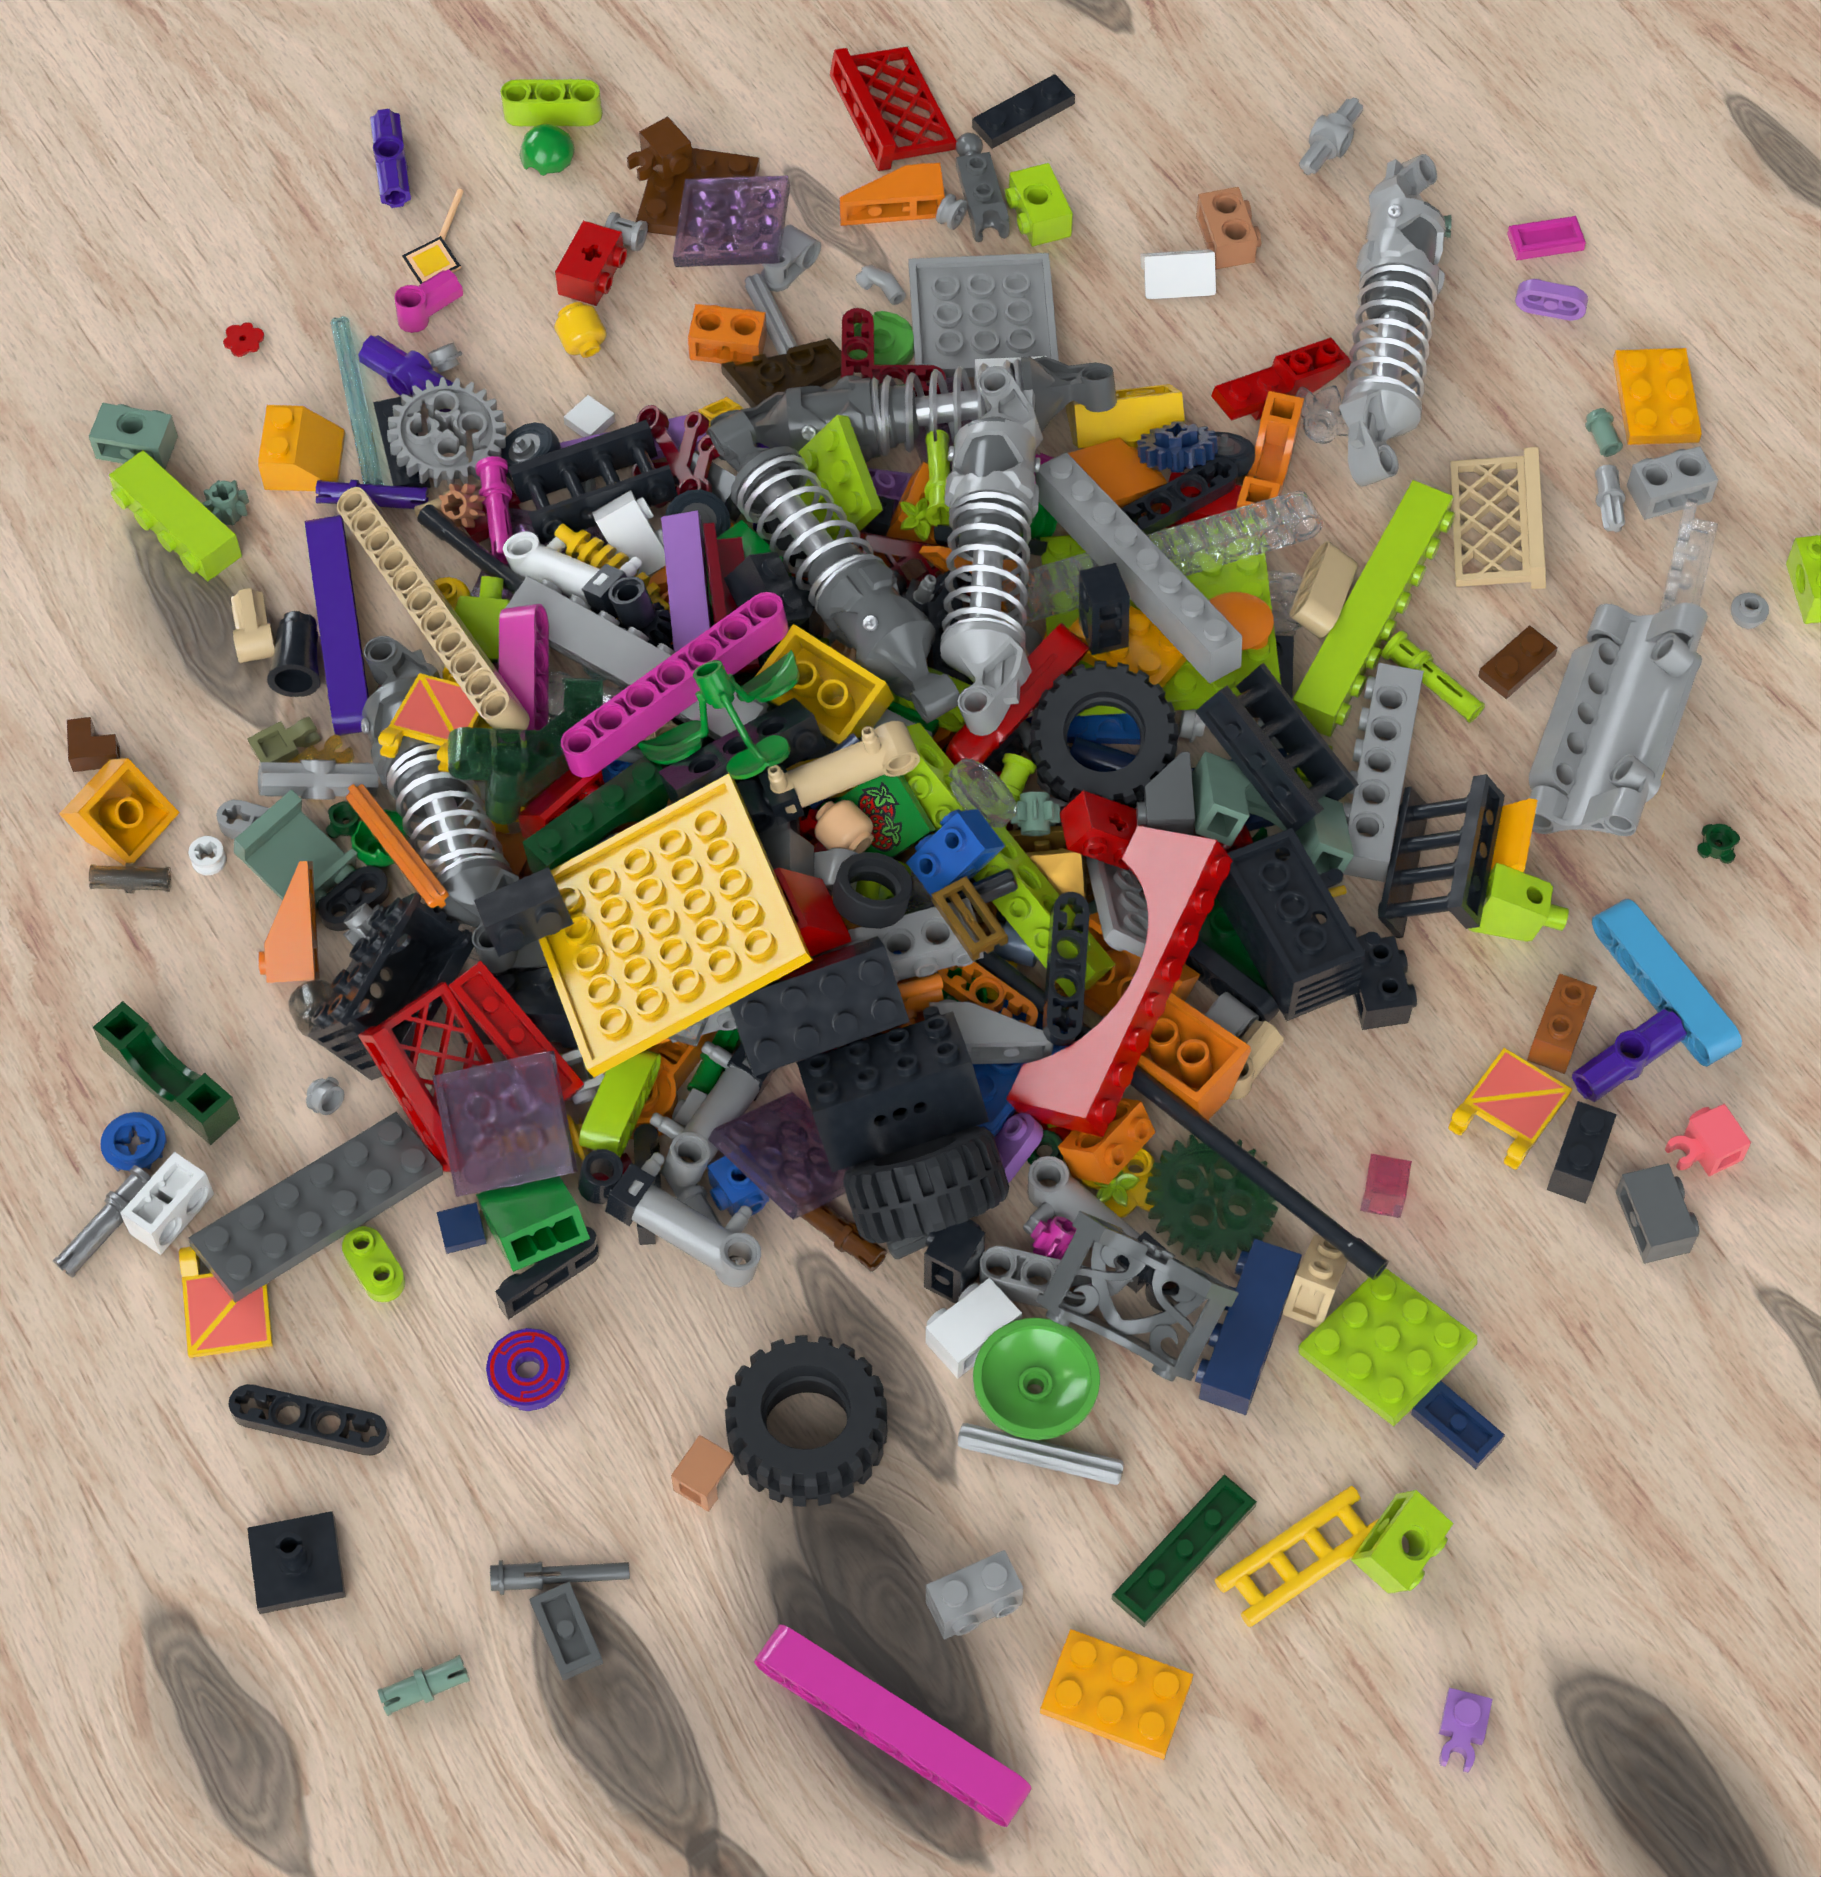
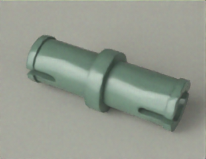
M458 1655L454 1659L425 1671L421 1667L413 1671L414 1676L383 1689H378L381 1703H384L383 1708L387 1716L422 1700L425 1703L434 1700V1695L464 1682H469L470 1678L466 1668L463 1666L464 1662L461 1656Z

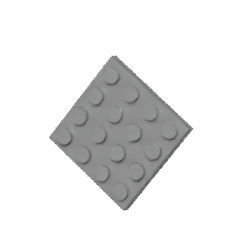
M1049 253L908 259L915 365H934L945 372L946 378H954V373L958 366L965 369L968 377H974L975 359L1047 356V358L1059 361Z

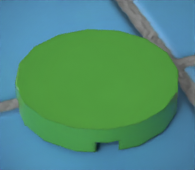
M886 311L874 312V365H907L914 355V339L911 325L898 314ZM860 323L854 324V337H861ZM858 349L848 354L850 358L855 360L863 359L868 355L865 351Z

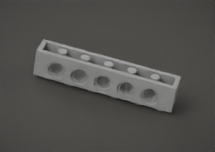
M1378 663L1376 677L1368 676L1364 698L1370 699L1371 703L1370 708L1362 707L1358 730L1365 731L1364 740L1356 738L1352 761L1359 762L1358 771L1350 770V774L1359 785L1349 792L1353 794L1352 803L1344 802L1343 806L1354 857L1343 872L1344 875L1385 882L1424 671ZM1384 706L1393 707L1394 709H1389ZM1379 737H1383L1388 740H1381L1379 739ZM1372 769H1379V770H1382L1383 772H1376V771H1374V770H1372ZM1366 801H1374L1378 804H1370ZM1360 833H1368L1372 836L1366 837L1361 835Z

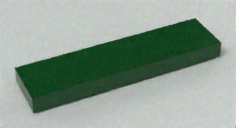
M1224 1474L1112 1594V1600L1140 1625L1145 1627L1256 1507L1257 1501Z

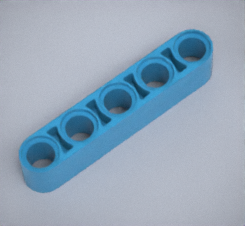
M1624 899L1592 918V926L1598 939L1657 1012L1663 1009L1669 1012L1673 1011L1682 1020V1025L1687 1035L1681 1042L1701 1065L1708 1067L1742 1046L1741 1035L1737 1027L1634 901Z

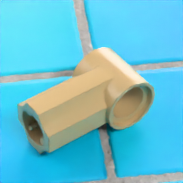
M252 588L239 590L235 596L231 597L233 619L236 630H233V638L239 663L271 658L274 655L275 641L271 624H268L263 593Z
M1255 1020L1241 1038L1243 1042L1251 1047V1052L1241 1071L1244 1077L1238 1078L1229 1099L1238 1100L1249 1094L1253 1081L1284 1043V1037L1280 1035L1275 1026L1267 1021Z

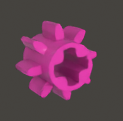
M1060 1216L1054 1217L1053 1220L1049 1218L1047 1223L1040 1220L1030 1235L1035 1240L1032 1244L1035 1247L1033 1253L1062 1260L1077 1229L1072 1226L1073 1223L1070 1220Z

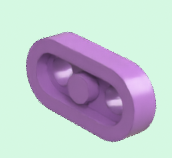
M1530 279L1523 281L1518 286L1515 302L1522 311L1573 321L1585 315L1588 296L1576 286L1562 285L1540 279Z
M1020 1113L1009 1118L994 1138L1008 1183L1037 1148L1043 1137L1042 1125L1030 1114Z

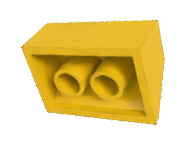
M1171 384L1116 390L1117 403L1115 407L1104 412L1089 411L1084 405L1076 401H1071L1065 406L1072 442L1077 448H1087L1119 437L1129 447L1136 448L1138 447L1137 440L1141 439L1142 434H1150V429L1163 428V425H1171V422L1184 421L1182 392Z
M794 624L756 674V676L792 650L800 674L799 681L791 690L770 702L780 706L795 697L814 714L821 734L837 745L852 733L859 738L862 736L863 728L867 726L873 728L894 700V696L885 681Z

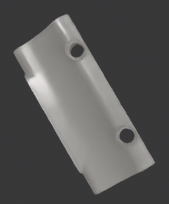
M1681 603L1654 615L1642 616L1628 613L1621 607L1613 604H1602L1596 608L1586 637L1589 643L1575 649L1571 655L1529 773V785L1532 790L1529 798L1538 800L1532 832L1550 834L1558 831L1580 829L1606 832L1618 836H1631L1636 832L1645 803L1655 796L1661 786V778L1696 673L1702 663V657L1696 651L1708 618L1707 612L1703 608L1692 603Z

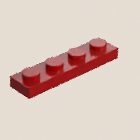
M481 960L449 984V989L455 998L551 1112H554L584 1088V1082Z

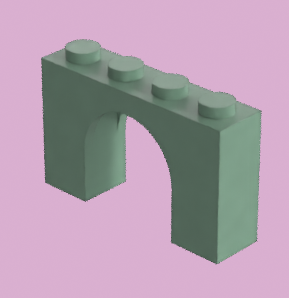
M1206 751L1204 752L1192 772L1196 834L1216 839L1218 842L1231 846L1247 821L1249 813L1269 820L1283 831L1287 830L1235 762ZM1324 796L1318 800L1324 810L1295 833L1319 874L1333 868L1344 872L1354 857L1343 803Z

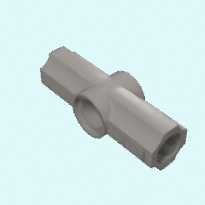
M301 760V763L259 762L258 789L261 796L283 797L292 789L301 799H335V796H347L350 792L348 790L350 785L354 784L358 787L363 784L373 797H377L378 774L374 764L357 762L336 763V760Z

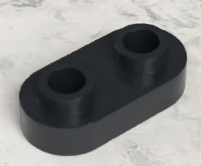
M374 866L361 867L326 893L327 895L320 900L318 905L323 925L333 931L347 930L349 928L344 923V920L359 906L367 903L373 909L383 903L389 894V884L385 873ZM368 888L376 889L372 893H364ZM337 912H346L343 916H334Z

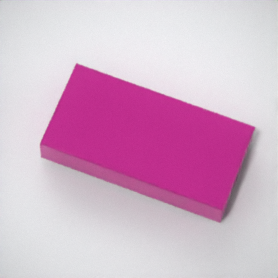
M1576 216L1512 225L1508 227L1507 232L1516 261L1584 251L1586 244Z

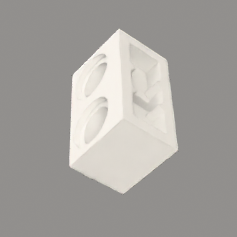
M174 1152L120 1214L129 1234L161 1255L209 1201L214 1192L206 1173Z

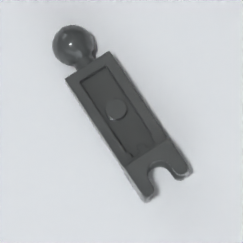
M967 132L962 134L956 142V151L960 156L956 157V169L964 199L967 202L974 240L982 242V232L989 227L995 228L999 236L1005 239L1009 235V215L1001 195L990 152L981 153L983 149L982 140L978 135Z

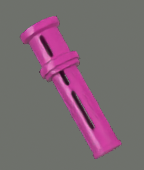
M491 456L479 460L475 466L476 474L480 477L482 487L479 490V496H485L486 498L482 503L486 506L492 555L502 563L508 564L503 552L505 542L513 536L508 507L512 498V489L507 485L506 479L508 463L501 457Z

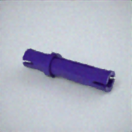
M351 479L350 483L317 480L316 494H319L316 496L317 504H337L340 496L353 487L363 489L379 507L414 509L415 506L429 501V497H426L429 494L428 487L360 484L359 480Z

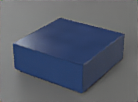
M477 1202L436 1212L446 1254L487 1244Z

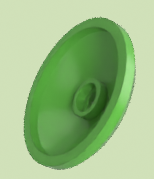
M1025 1318L1002 1326L984 1342L974 1364V1392L982 1411L1000 1429L1025 1439H1050L1073 1430L1089 1415L1099 1392V1366L1089 1344L1072 1328L1060 1325L1050 1319ZM1037 1384L1041 1386L1043 1391L1033 1394L1028 1390V1387Z

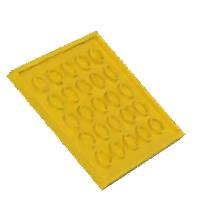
M729 774L550 870L574 924L561 929L555 934L539 939V943L586 1069L593 1077L606 1072L812 961L739 789Z

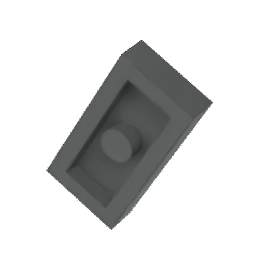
M570 1581L529 1599L563 1681L603 1664L601 1654Z

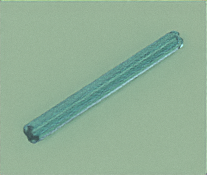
M346 316L334 317L330 324L363 484L384 485L350 321Z

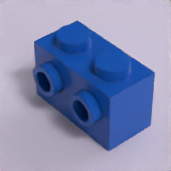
M956 809L950 812L940 822L942 827L935 834L922 839L915 846L917 852L906 862L930 896L966 876L970 881L1005 847L1004 843L978 809L966 811Z

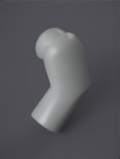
M866 265L856 275L857 283L865 290L870 289L873 284L879 286L892 305L901 303L906 297L905 292L895 277L885 270L873 265Z

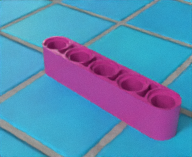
M532 604L505 608L501 610L499 616V674L527 711L530 718L526 731L518 738L506 740L498 734V772L500 781L505 789L544 785L548 779L549 623L543 605Z

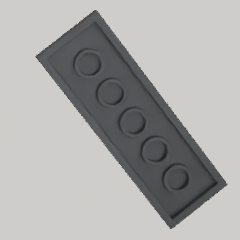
M395 1112L188 1237L191 1248L236 1303L442 1176V1165L399 1114Z

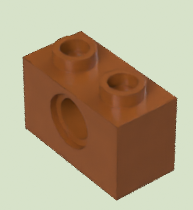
M1559 973L1535 1034L1527 1061L1563 1074L1566 1073L1597 986Z

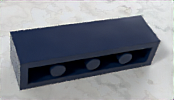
M1255 1238L1250 1252L1242 1250L1234 1273L1241 1277L1236 1288L1229 1286L1239 1292L1232 1307H1225L1224 1310L1227 1311L1224 1323L1217 1322L1209 1339L1208 1346L1214 1347L1210 1360L1202 1358L1196 1374L1195 1382L1201 1384L1200 1400L1247 1415L1282 1318L1295 1275L1299 1269L1301 1254Z

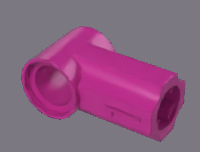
M449 269L446 271L442 270L419 286L405 285L400 287L394 295L399 327L405 332L410 333L422 331L428 326L431 315L463 296V287L456 275Z

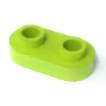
M361 1226L346 1234L342 1242V1251L347 1264L366 1294L377 1302H389L399 1297L405 1287L403 1270L380 1233L371 1227ZM361 1241L369 1242V1245L364 1249L356 1248V1245ZM380 1273L390 1274L384 1281L376 1280L377 1275Z

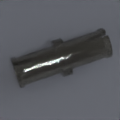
M126 863L125 866H97L91 864L89 869V888L124 889L125 893L134 894L135 890L170 892L171 875L169 874H171V868L136 867L135 863Z

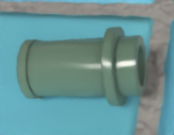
M1604 408L1590 412L1586 417L1585 427L1589 432H1592L1600 449V454L1604 457L1615 455L1623 448V444L1612 424L1614 421L1613 415Z

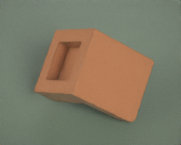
M699 1435L671 1475L673 1491L709 1512L718 1500L717 1485L734 1462L733 1454Z

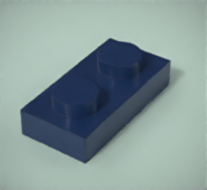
M1441 1380L1413 1407L1411 1412L1415 1419L1475 1470L1502 1443L1505 1437L1504 1433Z

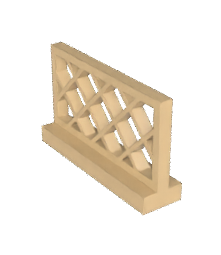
M1539 447L1524 448V456L1450 461L1453 496L1452 509L1455 512L1453 533L1456 587L1531 582V589L1546 588ZM1517 469L1518 475L1508 484L1495 476L1501 470ZM1475 472L1481 477L1469 487L1459 479V473ZM1488 482L1500 490L1490 500L1478 493ZM1459 490L1463 492L1461 496H1459ZM1507 495L1519 503L1509 514L1496 506ZM1470 498L1483 506L1472 517L1460 509ZM1489 512L1501 519L1492 530L1479 522ZM1509 525L1521 533L1511 544L1498 536ZM1471 528L1484 536L1474 546L1461 539ZM1491 541L1503 549L1493 560L1480 552ZM1511 555L1522 563L1523 570L1506 571L1499 565ZM1472 558L1486 566L1479 573L1463 574V567Z

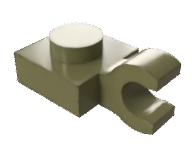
M310 717L301 719L285 729L280 721L247 738L259 762H291L301 757L297 747L307 748L321 741L316 732L317 728Z

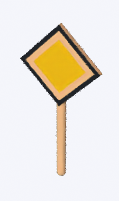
M461 188L456 191L439 237L402 255L403 260L419 284L427 281L442 270L446 271L449 269L451 272H455L461 269V265L445 243V238L463 195Z

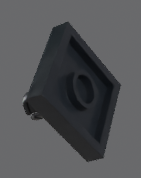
M333 1511L247 1528L256 1604L259 1614L346 1597Z

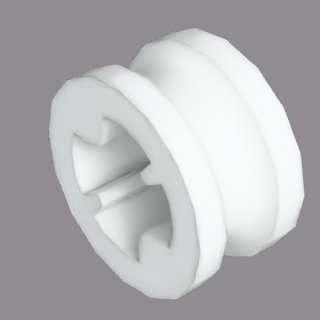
M203 836L193 841L189 847L188 854L193 869L197 873L213 875L224 868L226 855L222 843L217 838ZM214 852L215 857L212 859L209 857L201 859L200 855L202 853L209 855Z

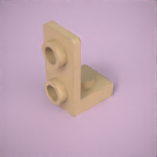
M1313 1236L1295 1275L1282 1315L1315 1328L1326 1319L1336 1288L1348 1263L1344 1255L1323 1237Z

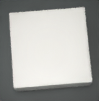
M589 395L564 416V424L582 437L602 434L615 422V413Z

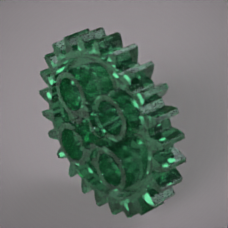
M1193 1134L1189 1135L1187 1147L1176 1140L1172 1147L1173 1154L1166 1150L1162 1151L1159 1159L1161 1163L1154 1162L1151 1169L1153 1176L1148 1177L1146 1188L1151 1190V1192L1147 1193L1145 1203L1154 1205L1149 1211L1148 1218L1161 1219L1155 1232L1157 1234L1166 1231L1170 1233L1166 1243L1168 1246L1179 1241L1182 1243L1181 1255L1184 1256L1190 1248L1196 1249L1197 1261H1201L1205 1252H1210L1213 1262L1217 1263L1221 1252H1225L1232 1261L1236 1257L1237 1247L1241 1251L1250 1252L1252 1247L1251 1241L1253 1242L1254 1238L1263 1241L1265 1236L1263 1232L1270 1231L1274 1223L1270 1218H1274L1278 1211V1207L1272 1204L1276 1202L1275 1199L1203 1142L1199 1143ZM1239 1139L1236 1143L1242 1147V1140ZM1255 1149L1248 1151L1252 1156H1255ZM1262 1161L1261 1163L1267 1167V1161ZM1197 1166H1202L1206 1172V1177H1204L1203 1172ZM1225 1169L1231 1173L1233 1178H1221L1215 1170ZM1177 1180H1189L1195 1188H1182L1177 1183ZM1229 1206H1240L1247 1214L1243 1216L1235 1215L1231 1212ZM1195 1215L1202 1216L1209 1225H1196L1190 1217ZM1218 1217L1226 1229L1220 1228L1217 1221Z

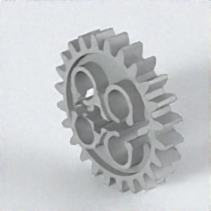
M441 377L439 386L434 387L430 380H426V390L422 391L414 385L412 386L413 397L402 394V406L393 405V417H388L390 430H387L388 442H390L391 455H397L398 467L407 465V475L409 477L419 472L420 483L423 484L431 477L436 488H438L442 480H447L448 485L451 483L455 484V479H460L463 484H468V476L471 474L480 480L475 470L479 460L491 456L501 457V448L506 447V437L504 436L507 435L506 423H503V411L497 410V400H487V390L483 389L475 394L473 382H470L465 388H461L460 379L456 378L452 386H447L445 378ZM426 403L429 415L427 418L428 434L416 436V433L422 432L420 413L422 404ZM444 408L451 409L449 412H440L439 410ZM477 429L479 430L478 432L472 433L474 453L472 461L468 462V457H466V431ZM445 453H454V454H456V455H454V456H452V457H444V456H442V455L445 454Z

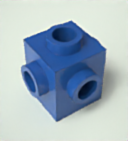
M743 1146L707 1166L709 1184L712 1187L710 1194L720 1211L727 1209L732 1217L741 1206L746 1205L751 1208L752 1215H755L769 1202L768 1185L771 1184L770 1176L762 1163L754 1164Z

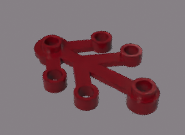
M655 405L645 406L637 415L636 423L647 420L652 436L668 461L653 463L655 469L669 464L673 478H678L680 481L679 486H676L678 495L688 490L698 489L712 493V485L707 478L712 460L720 455L713 445L709 434L702 437L698 443L700 454L694 474L690 469L698 436L703 435L709 427L708 418L698 411H693L687 415L684 421L685 431L679 450L668 431L669 420L667 414ZM637 464L632 468L633 477L641 474ZM672 499V500H669V501H666V502H663V503H660V504H657V505H654V507H656V508H662V507H664L668 502H672L673 499Z

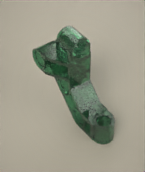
M563 678L564 712L540 730L460 727L449 733V773L461 780H485V811L491 821L502 825L515 822L520 816L521 806L569 769L561 747V738L569 728L603 705L602 679Z

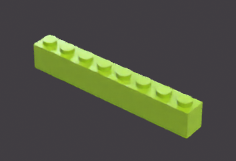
M1412 480L1345 602L1337 622L1328 633L1292 699L1317 732L1331 737L1337 724L1344 726L1352 708V705H1349L1352 696L1359 698L1367 680V677L1364 676L1368 668L1374 670L1382 652V649L1379 648L1383 640L1388 642L1391 639L1397 624L1394 618L1397 613H1405L1412 596L1408 592L1412 585L1416 587L1420 585L1426 571V566H1424L1426 559H1434L1440 546L1441 539H1438L1441 531L1447 533L1453 523L1455 512L1450 511L1453 501L1452 495Z

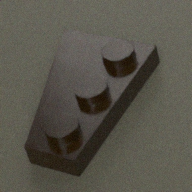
M828 338L788 348L786 354L768 358L766 354L752 357L753 361L735 365L734 361L721 364V369L725 378L750 407L754 408L776 392H785L788 388L821 387L841 376L842 351Z

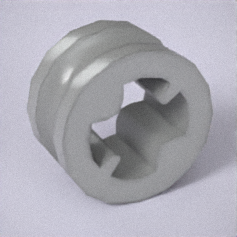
M953 194L946 195L937 210L936 221L940 224L947 222L948 228L956 229L965 216L967 202L963 199L956 201V196Z

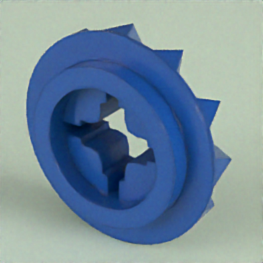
M131 1112L115 1118L108 1124L102 1134L100 1145L106 1162L112 1165L117 1172L119 1170L130 1172L134 1165L141 1169H151L154 1161L158 1158H163V1149L165 1144H167V1139L162 1124L155 1117L142 1112ZM134 1131H136L141 1143L144 1144L138 1145L137 1151L132 1155L128 1146L124 1144L131 1143Z

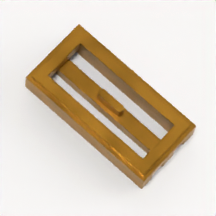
M967 876L931 894L933 904L972 961L980 958L981 952L985 951L988 954L994 950L995 945L1000 944V946L1008 943V935ZM962 890L992 935L986 936L957 894L958 891ZM948 897L978 940L977 943L970 937L945 898Z

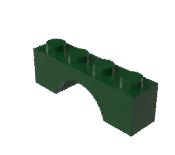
M643 756L524 840L523 846L530 870L533 873L548 867L552 870L596 846L614 828L627 822H640L666 808L669 796L658 773L663 768L659 764L650 761L646 756Z
M124 1001L93 1026L102 1050L208 1144L212 1145L240 1119L233 1097L206 1073L199 1075L184 1065L160 1040L150 1024Z

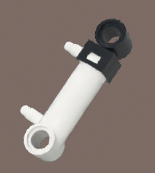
M520 532L511 536L505 542L503 552L511 570L524 580L527 576L540 583L543 579H547L562 590V594L569 597L573 594L587 602L591 606V611L597 615L602 610L615 619L618 617L621 626L625 629L633 627L639 630L648 626L654 620L656 610L643 580L639 577H634L637 570L642 566L640 558L633 557L620 569L608 564L598 569L561 553L566 548V544L557 537L547 546L540 544L538 537L534 533Z

